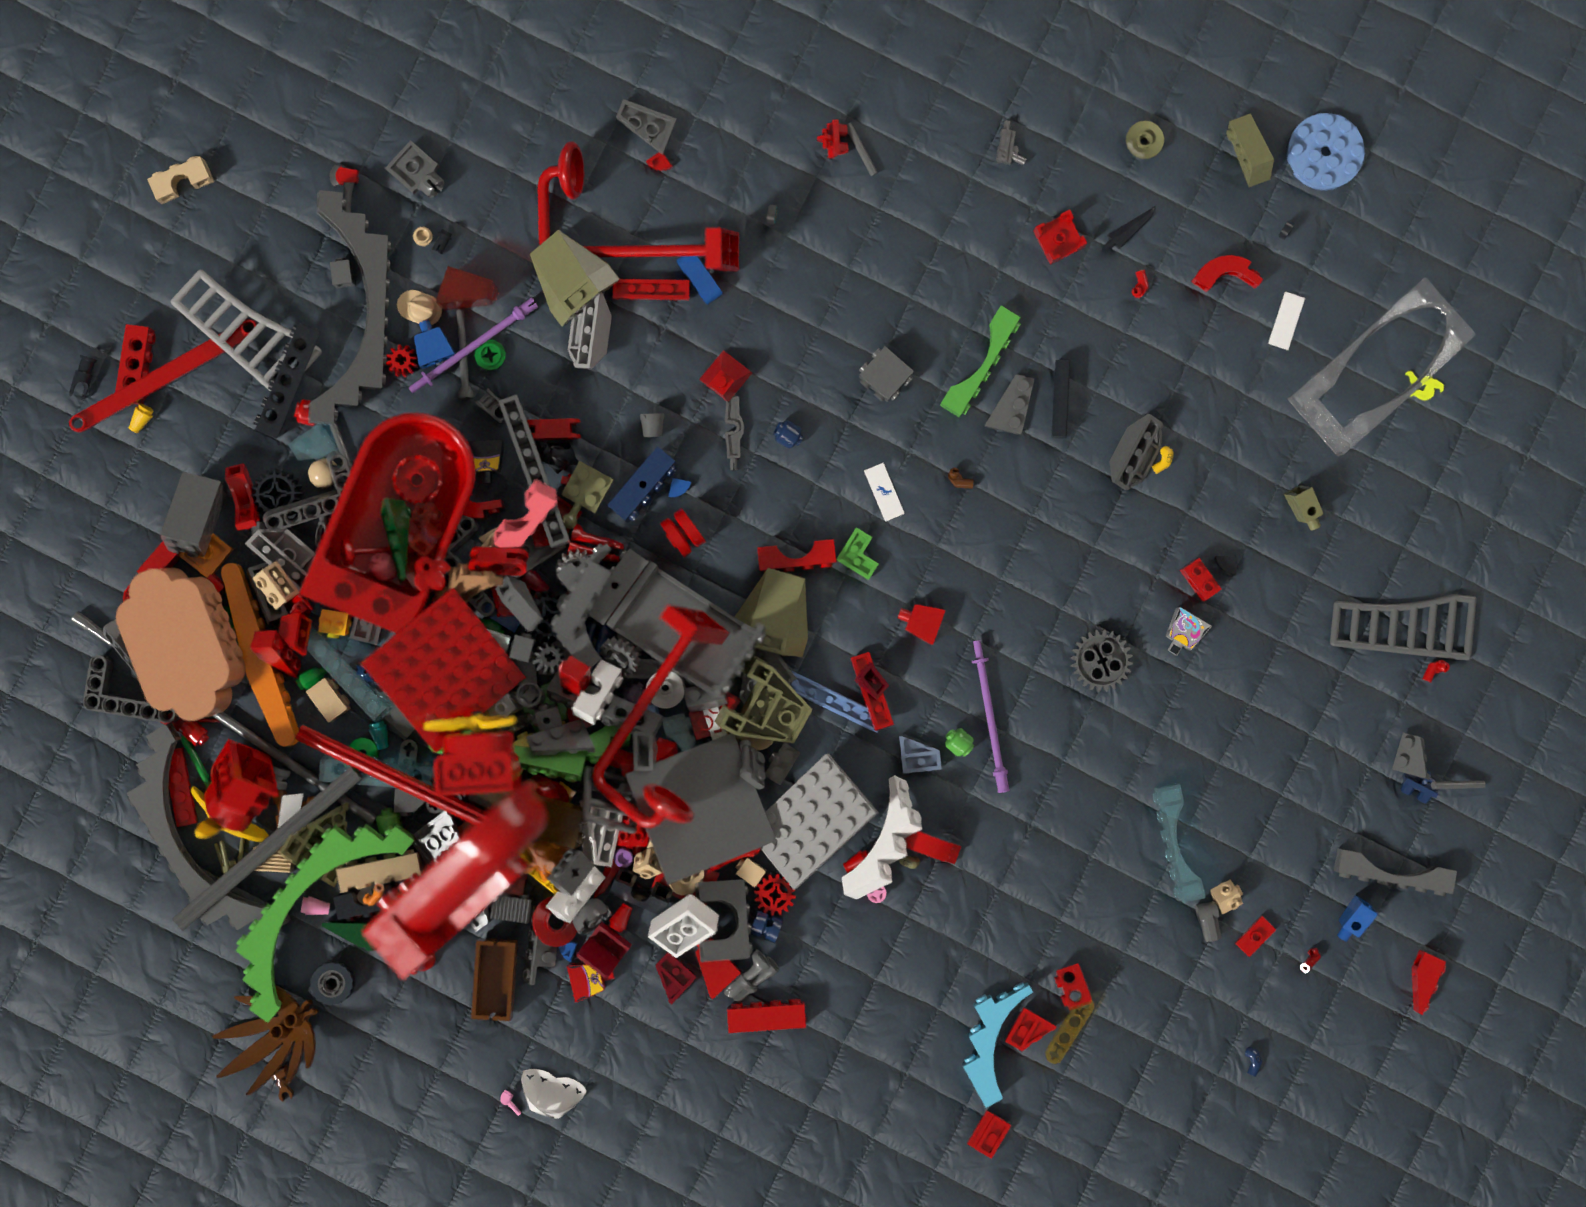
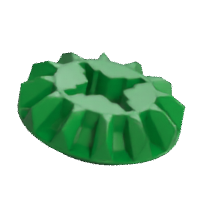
M488 340L476 348V362L485 370H495L501 367L505 361V350L499 342ZM488 348L492 353H496L493 356V362L489 358H485V355H488Z

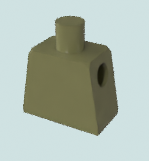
M1300 485L1284 494L1299 522L1307 523L1311 531L1321 527L1318 517L1323 515V511L1312 487Z

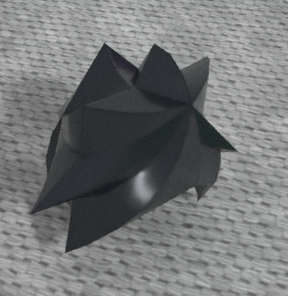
M568 439L565 443L536 440L542 464H548L557 474L562 470L566 471L568 465H578L579 460L576 458Z

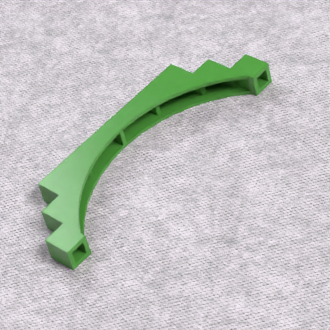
M605 726L589 735L595 752L588 753V750L570 754V751L558 752L555 755L533 756L530 747L514 746V753L519 757L520 768L527 770L531 774H538L539 772L546 774L550 778H557L558 776L565 778L569 782L581 781L586 760L596 764L619 728ZM463 730L459 734L472 733V730ZM629 734L621 747L630 746L632 734ZM443 748L439 750L437 753L443 754Z
M398 823L394 827L390 825L383 834L386 837H383L367 824L363 828L360 826L352 835L355 838H352L336 825L332 829L328 827L321 836L324 838L320 844L316 842L309 851L311 856L308 859L304 858L297 866L300 870L296 875L292 873L285 881L288 885L284 890L280 888L273 896L275 901L272 905L267 904L261 911L263 916L259 921L255 919L249 926L251 931L248 935L243 934L236 943L239 945L236 952L251 962L243 971L245 974L243 981L258 991L250 1000L252 1005L249 1010L268 1023L283 1003L278 999L275 986L274 954L282 923L297 898L322 875L350 860L379 853L398 852L400 855H403L414 841L415 836Z

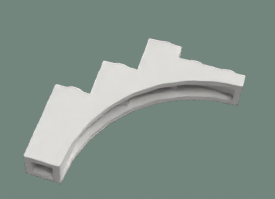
M897 776L889 778V808L880 837L866 858L854 870L842 877L844 895L859 899L891 883V868L889 864L907 856L904 838L922 829L919 812L911 808L912 802L909 797L907 781Z

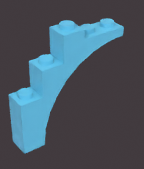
M1021 982L1015 985L1013 991L999 994L996 996L997 1000L993 1001L990 995H981L975 999L976 1002L973 1004L984 1025H975L970 1029L971 1032L967 1033L978 1054L976 1056L971 1054L966 1057L962 1065L986 1108L1003 1099L994 1073L993 1054L996 1038L1002 1023L1010 1011L1022 999L1033 992L1028 983L1024 984Z

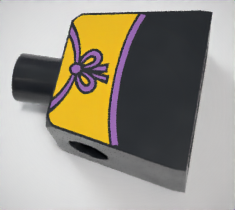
M503 440L467 441L474 457L475 471L481 474V484H492V473L501 472L505 442Z

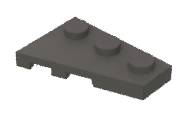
M623 99L616 116L617 119L664 155L677 119Z

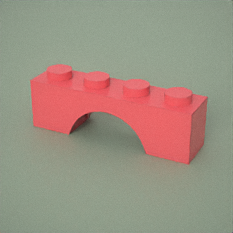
M535 480L525 493V505L530 511L520 519H504L494 532V545L501 548H522L527 537L535 532L536 526L540 522L544 521L548 511L556 506V489Z

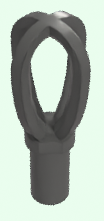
M327 515L319 517V526L315 534V544L317 547H319L321 542L322 528L324 527L326 531L328 526Z

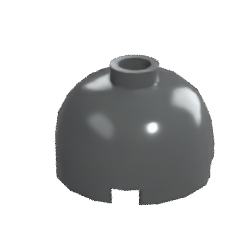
M591 898L588 899L574 917L573 924L580 935L581 932L583 935L594 931L603 919L607 921L611 917L612 912L603 901Z

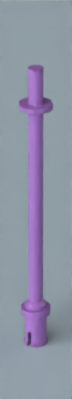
M532 297L519 307L515 306L511 315L431 372L425 374L422 371L423 377L408 387L410 391L415 393L427 383L433 386L431 380L514 321L524 320L526 315L538 308L536 303L528 307L534 302Z
M973 641L976 660H972V663H977L996 767L993 776L996 778L997 792L1010 791L1007 780L1008 770L1003 767L984 663L989 658L983 657L981 641Z

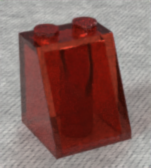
M448 266L436 303L443 310L490 306L492 301H496L498 290L497 286L490 279Z

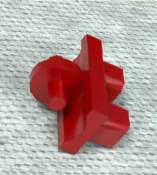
M835 119L827 124V129H822V135L817 136V141L823 143V148H828V158H835L848 152V144L840 142L839 137L847 135V125L840 124L839 120Z

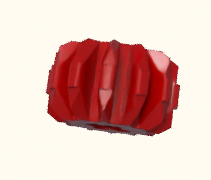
M398 345L397 351L391 348L393 355H386L391 359L386 362L387 366H391L389 371L391 373L395 372L397 377L401 373L403 377H407V371L414 374L411 368H418V365L414 363L418 361V357L414 356L416 351L414 349L410 350L408 345L404 349L401 345ZM401 357H404L406 359V362L403 361L405 363L403 365L399 363V360L401 361Z

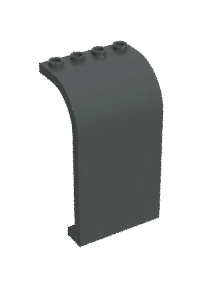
M650 561L607 622L608 628L663 663L681 637V634L659 618L667 605L704 611L728 630L730 634L722 645L692 641L673 668V671L706 692L721 697L724 692L727 693L731 688L734 677L740 675L745 661L751 659L758 643L761 644L766 636L765 626L757 623L756 628H753L739 621L660 570L655 563Z

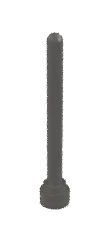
M461 308L457 310L459 351L466 347L464 310ZM467 356L460 360L461 387L458 391L459 400L474 399L473 390L469 386Z

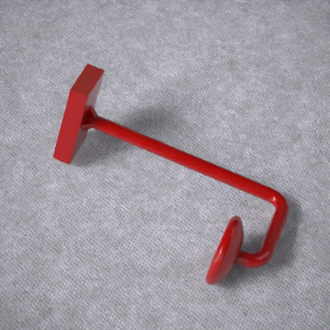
M569 141L564 145L559 155L558 165L545 169L538 180V238L540 245L550 237L549 184L551 179L558 177L562 190L572 200L577 199L583 190V156L580 147L574 141ZM706 228V244L583 246L598 257L706 256V268L739 271V232L723 228Z
M667 605L659 618L681 634V637L593 769L592 779L598 791L634 822L644 828L656 827L665 818L673 822L688 823L694 819V812L681 797L671 790L655 783H649L644 786L643 793L648 804L656 812L652 816H646L605 781L604 772L690 643L695 641L722 645L730 634L728 630L702 610Z

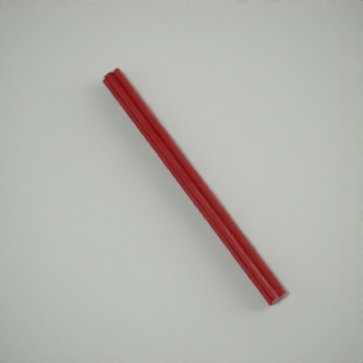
M305 725L299 728V732L295 736L297 741L473 825L487 814V812L452 795L436 796L435 787Z

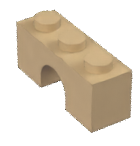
M200 156L191 157L181 165H172L169 170L156 172L151 178L147 179L156 200L161 204L179 197L176 186L181 179L188 178L191 185L196 189L214 182L206 161Z

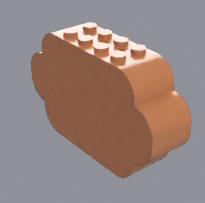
M173 567L149 569L136 575L129 587L131 599L124 601L119 606L116 613V622L146 700L157 710L174 709L179 717L189 721L210 717L225 711L232 701L231 687L236 686L242 681L246 668L242 649L236 642V634L229 624V616L222 606V598L216 591L215 586L211 581L203 577L188 578L182 570Z

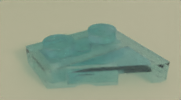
M322 424L316 425L288 444L299 461L327 457L332 451L339 452Z

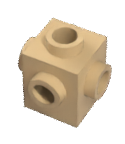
M652 848L637 853L634 858L633 871L642 878L649 879L662 873L658 858Z
M1231 879L1220 883L1217 887L1210 890L1213 901L1216 902L1222 914L1234 910L1243 904L1241 899L1243 895L1242 890L1238 885H1234Z

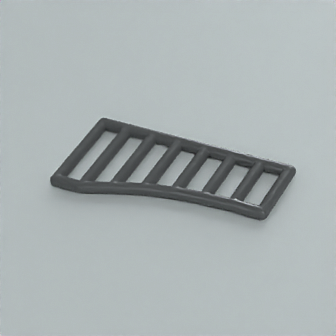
M1451 594L1429 600L1399 604L1335 601L1333 605L1330 644L1336 647L1468 661L1472 655L1477 598L1470 595ZM1457 602L1468 603L1464 652L1453 651ZM1449 603L1445 650L1434 649L1437 608L1440 604ZM1429 607L1426 648L1415 647L1418 609ZM1341 609L1352 610L1349 640L1338 639ZM1360 610L1371 611L1368 642L1357 641ZM1410 610L1407 646L1395 645L1399 611ZM1379 611H1391L1388 644L1376 643Z

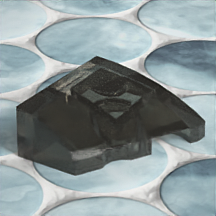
M526 712L516 717L515 723L499 726L490 732L511 731L514 735L515 731L532 724L534 718L530 713Z

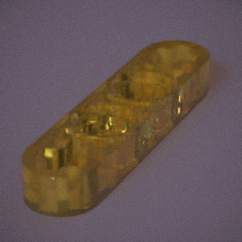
M1093 1001L1091 1004H1088L1090 1006L1088 1009H1083L1082 1014L1085 1015L1083 1018L1079 1013L1075 1012L1076 1009L1070 1010L1046 1048L1045 1056L1050 1063L1057 1064L1064 1058L1094 1009ZM1074 1016L1080 1019V1023L1076 1027H1072L1069 1024L1070 1019ZM1062 1033L1069 1034L1070 1039L1067 1043L1059 1041V1036ZM1057 1042L1064 1049L1061 1050L1059 1048L1057 1051L1058 1058L1053 1057L1051 1059L1050 1051L1054 1052L1057 1049V1046L1054 1045Z

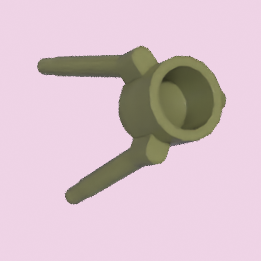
M245 838L240 839L238 862L243 859ZM221 840V851L217 843L214 846L221 865V871L224 875L237 863L235 860L228 861L224 842Z

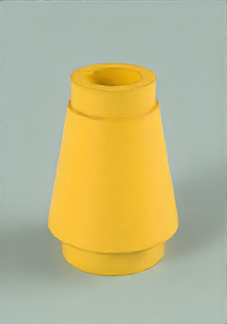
M139 404L138 407H135L128 428L135 433H139L153 417L154 411L144 404Z

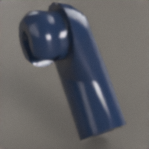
M1248 1047L1245 1051V1056L1250 1058L1251 1064L1247 1073L1256 1077L1262 1064V1058L1256 1048Z

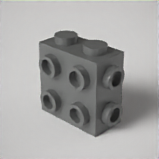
M884 346L882 350L878 348L872 355L874 359L869 364L866 362L859 369L861 372L859 378L861 379L860 383L867 389L871 387L875 391L874 395L880 401L885 400L888 402L890 399L894 401L901 393L899 389L903 384L907 386L913 380L911 375L914 371Z

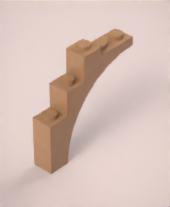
M458 564L457 567H450L448 587L444 586L443 590H435L434 602L453 587L465 603H467L480 591L492 586L503 585V577H495V573L483 572L482 576V572H471L468 569V564Z

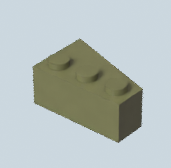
M1248 114L1229 121V127L1226 131L1227 137L1233 144L1248 186L1251 187L1270 180L1274 158L1252 115Z

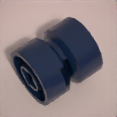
M758 910L751 927V935L756 937L764 936L765 940L775 943L783 919L775 916L769 918L767 913Z

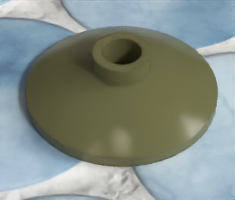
M1140 121L1128 130L1126 145L1130 153L1135 157L1150 159L1156 156L1163 148L1164 135L1160 127L1155 123ZM1141 139H1145L1147 144L1143 145Z

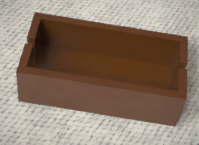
M479 938L476 941L471 1019L489 1020L492 1017V1013H495L493 1020L511 1021L513 1018L518 940L501 939L497 943V939Z

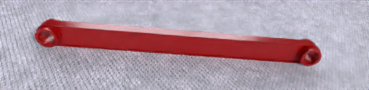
M246 319L225 342L232 348L236 347L249 334L244 331L245 326L253 324L255 327L257 323L252 319ZM210 339L71 417L69 426L75 432H84L220 356L225 351ZM82 419L83 426L78 429L75 428V421Z

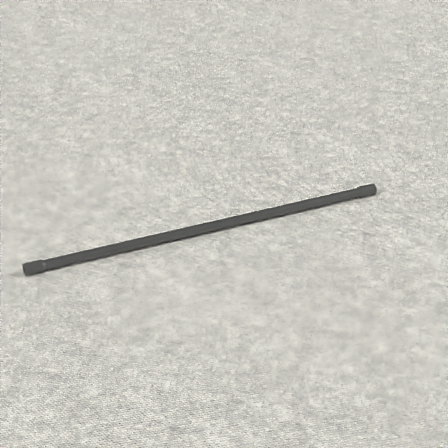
M79 611L71 618L72 622L89 631L113 648L103 635L102 628L94 624L92 620ZM221 712L213 715L217 720L321 791L330 785L226 713ZM343 794L336 800L342 805L348 802V809L369 825L376 821L377 815L367 808L360 806Z

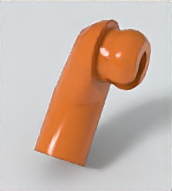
M376 884L372 895L369 893L365 894L363 903L368 904V906L375 905L383 896L384 886Z

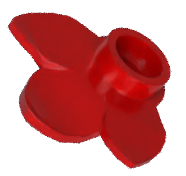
M429 557L419 558L415 564L417 574L414 582L416 587L421 592L428 586L435 590H443L445 586L443 574L451 570L450 565L440 558L434 560ZM427 563L428 569L424 570L423 565Z

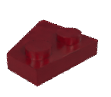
M669 952L655 965L671 1005L697 978L691 970Z

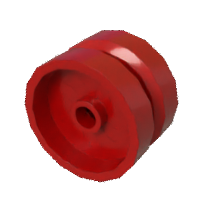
M680 508L674 513V518L679 525L675 526L669 518L662 521L660 525L667 533L665 535L675 549L678 548L681 554L686 557L692 552V548L687 542L689 539L696 547H700L706 541L684 510Z

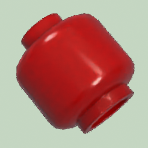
M302 399L300 403L297 402L294 412L297 422L308 426H315V423H308L309 403L311 400Z

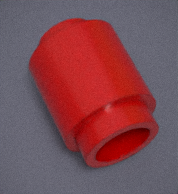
M186 720L179 728L182 732L181 734L195 746H202L209 739L207 736L209 731L196 720Z

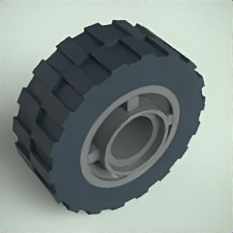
M329 961L319 966L313 972L310 979V990L313 992L312 995L317 998L316 1000L322 1002V1004H340L354 990V974L346 964L339 963V961ZM330 978L337 981L336 988H331L328 985Z

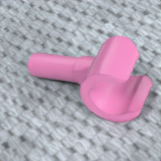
M504 1090L501 1095V1103L508 1105L519 1116L522 1112L511 1102L513 1095L509 1091Z

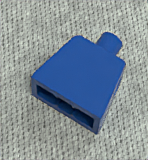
M430 320L419 323L422 333L415 335L414 340L418 363L422 369L444 362L456 354L440 327L433 329Z
M1355 894L1339 918L1342 929L1337 936L1345 942L1349 940L1352 934L1359 938L1378 915L1372 905Z

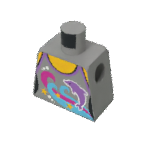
M1177 607L1166 633V637L1172 640L1168 651L1178 656L1182 647L1192 650L1211 628V625L1183 608Z

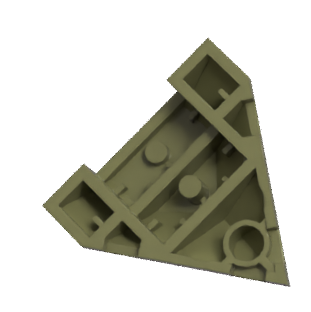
M344 803L289 835L279 852L280 855L298 866L304 858L308 859L311 856L309 851L316 842L320 844L324 838L321 836L328 827L332 829L336 825L347 833V821H345L349 803ZM345 863L333 868L318 879L335 887L338 882L336 870L344 867Z

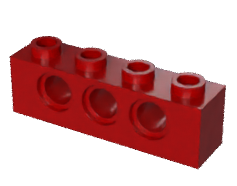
M126 324L115 392L129 385L132 380H138L150 373L148 371L149 363L153 359L151 349L152 344L156 340L153 329ZM142 342V348L137 351V343ZM139 361V367L134 370V362ZM146 397L134 404H143V401L146 400Z

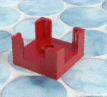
M1070 209L1046 224L1041 223L1037 225L1033 231L1050 265L1085 248L1087 245L1084 236L1080 237L1073 223L1074 216Z

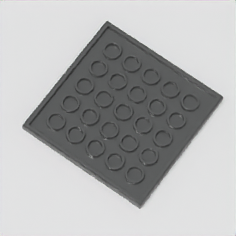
M732 733L656 762L654 771H633L625 774L636 805L644 815L652 816L656 812L648 804L643 793L644 786L649 783H655L671 790L681 797L694 812V819L691 822L678 823L665 818L660 825L646 828L667 884L776 841L756 788L740 776L742 753L735 735Z

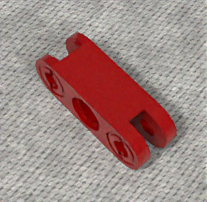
M580 419L527 420L529 428H534L535 433H532L534 441L581 439V434L572 433V425L580 424Z
M474 547L470 552L472 560L469 561L468 569L471 572H482V574L483 572H492L495 575L519 576L526 573V563L528 562L529 554L526 550L520 548Z

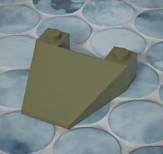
M753 655L747 661L742 671L748 677L756 680L757 683L741 712L739 713L723 705L714 722L720 728L737 736L794 743L811 714L812 708L768 662Z

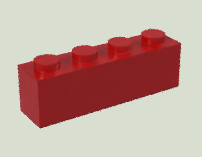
M790 999L789 1003H781V1000L769 1001L770 1004H762V1002L756 1001L750 1002V1005L743 1006L742 1003H732L731 1007H727L728 1032L738 1033L806 1028L804 1001L800 1002V999Z

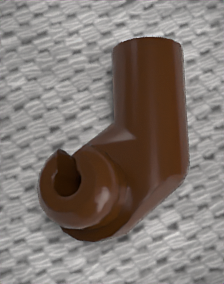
M950 469L948 478L955 487L973 489V479H963L959 469Z

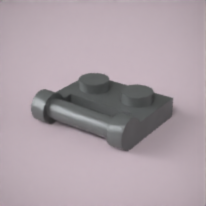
M749 740L740 741V750H742L740 776L758 790L765 788L764 755L753 748Z

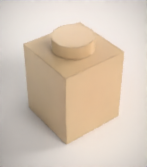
M749 857L745 860L742 858L735 867L738 869L736 874L754 887L766 872V869Z

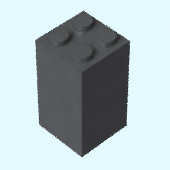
M182 472L160 533L169 551L174 553L184 552L193 558H198V556L205 557L226 497L221 481Z

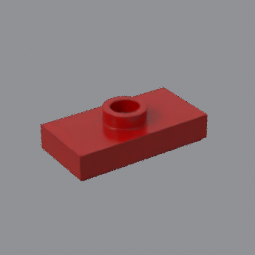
M1260 916L1240 936L1235 944L1250 957L1276 929L1263 916Z

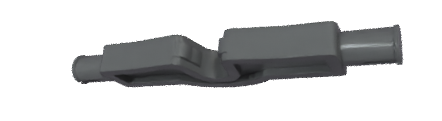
M735 393L729 402L726 401L725 423L737 426L735 431L725 433L727 459H730V471H733V463L735 471H738L740 440L744 433V423L739 412V397Z

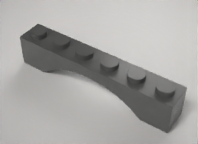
M1340 848L1337 849L1334 871L1338 872L1340 877L1351 878V875L1359 876L1358 880L1370 882V879H1376L1378 884L1389 886V882L1397 883L1396 887L1403 889L1413 886L1415 891L1425 893L1429 889L1434 890V894L1446 896V893L1453 894L1457 874L1455 870L1431 866L1414 874H1390L1374 866L1362 853Z

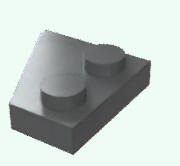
M1403 733L1392 770L1429 780L1430 776L1427 773L1425 763L1427 762V757L1424 752V738Z

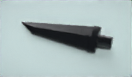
M1155 207L1112 233L1110 232L1107 235L1110 240L1103 245L1104 248L1108 251L1114 246L1118 249L1123 247L1151 219Z

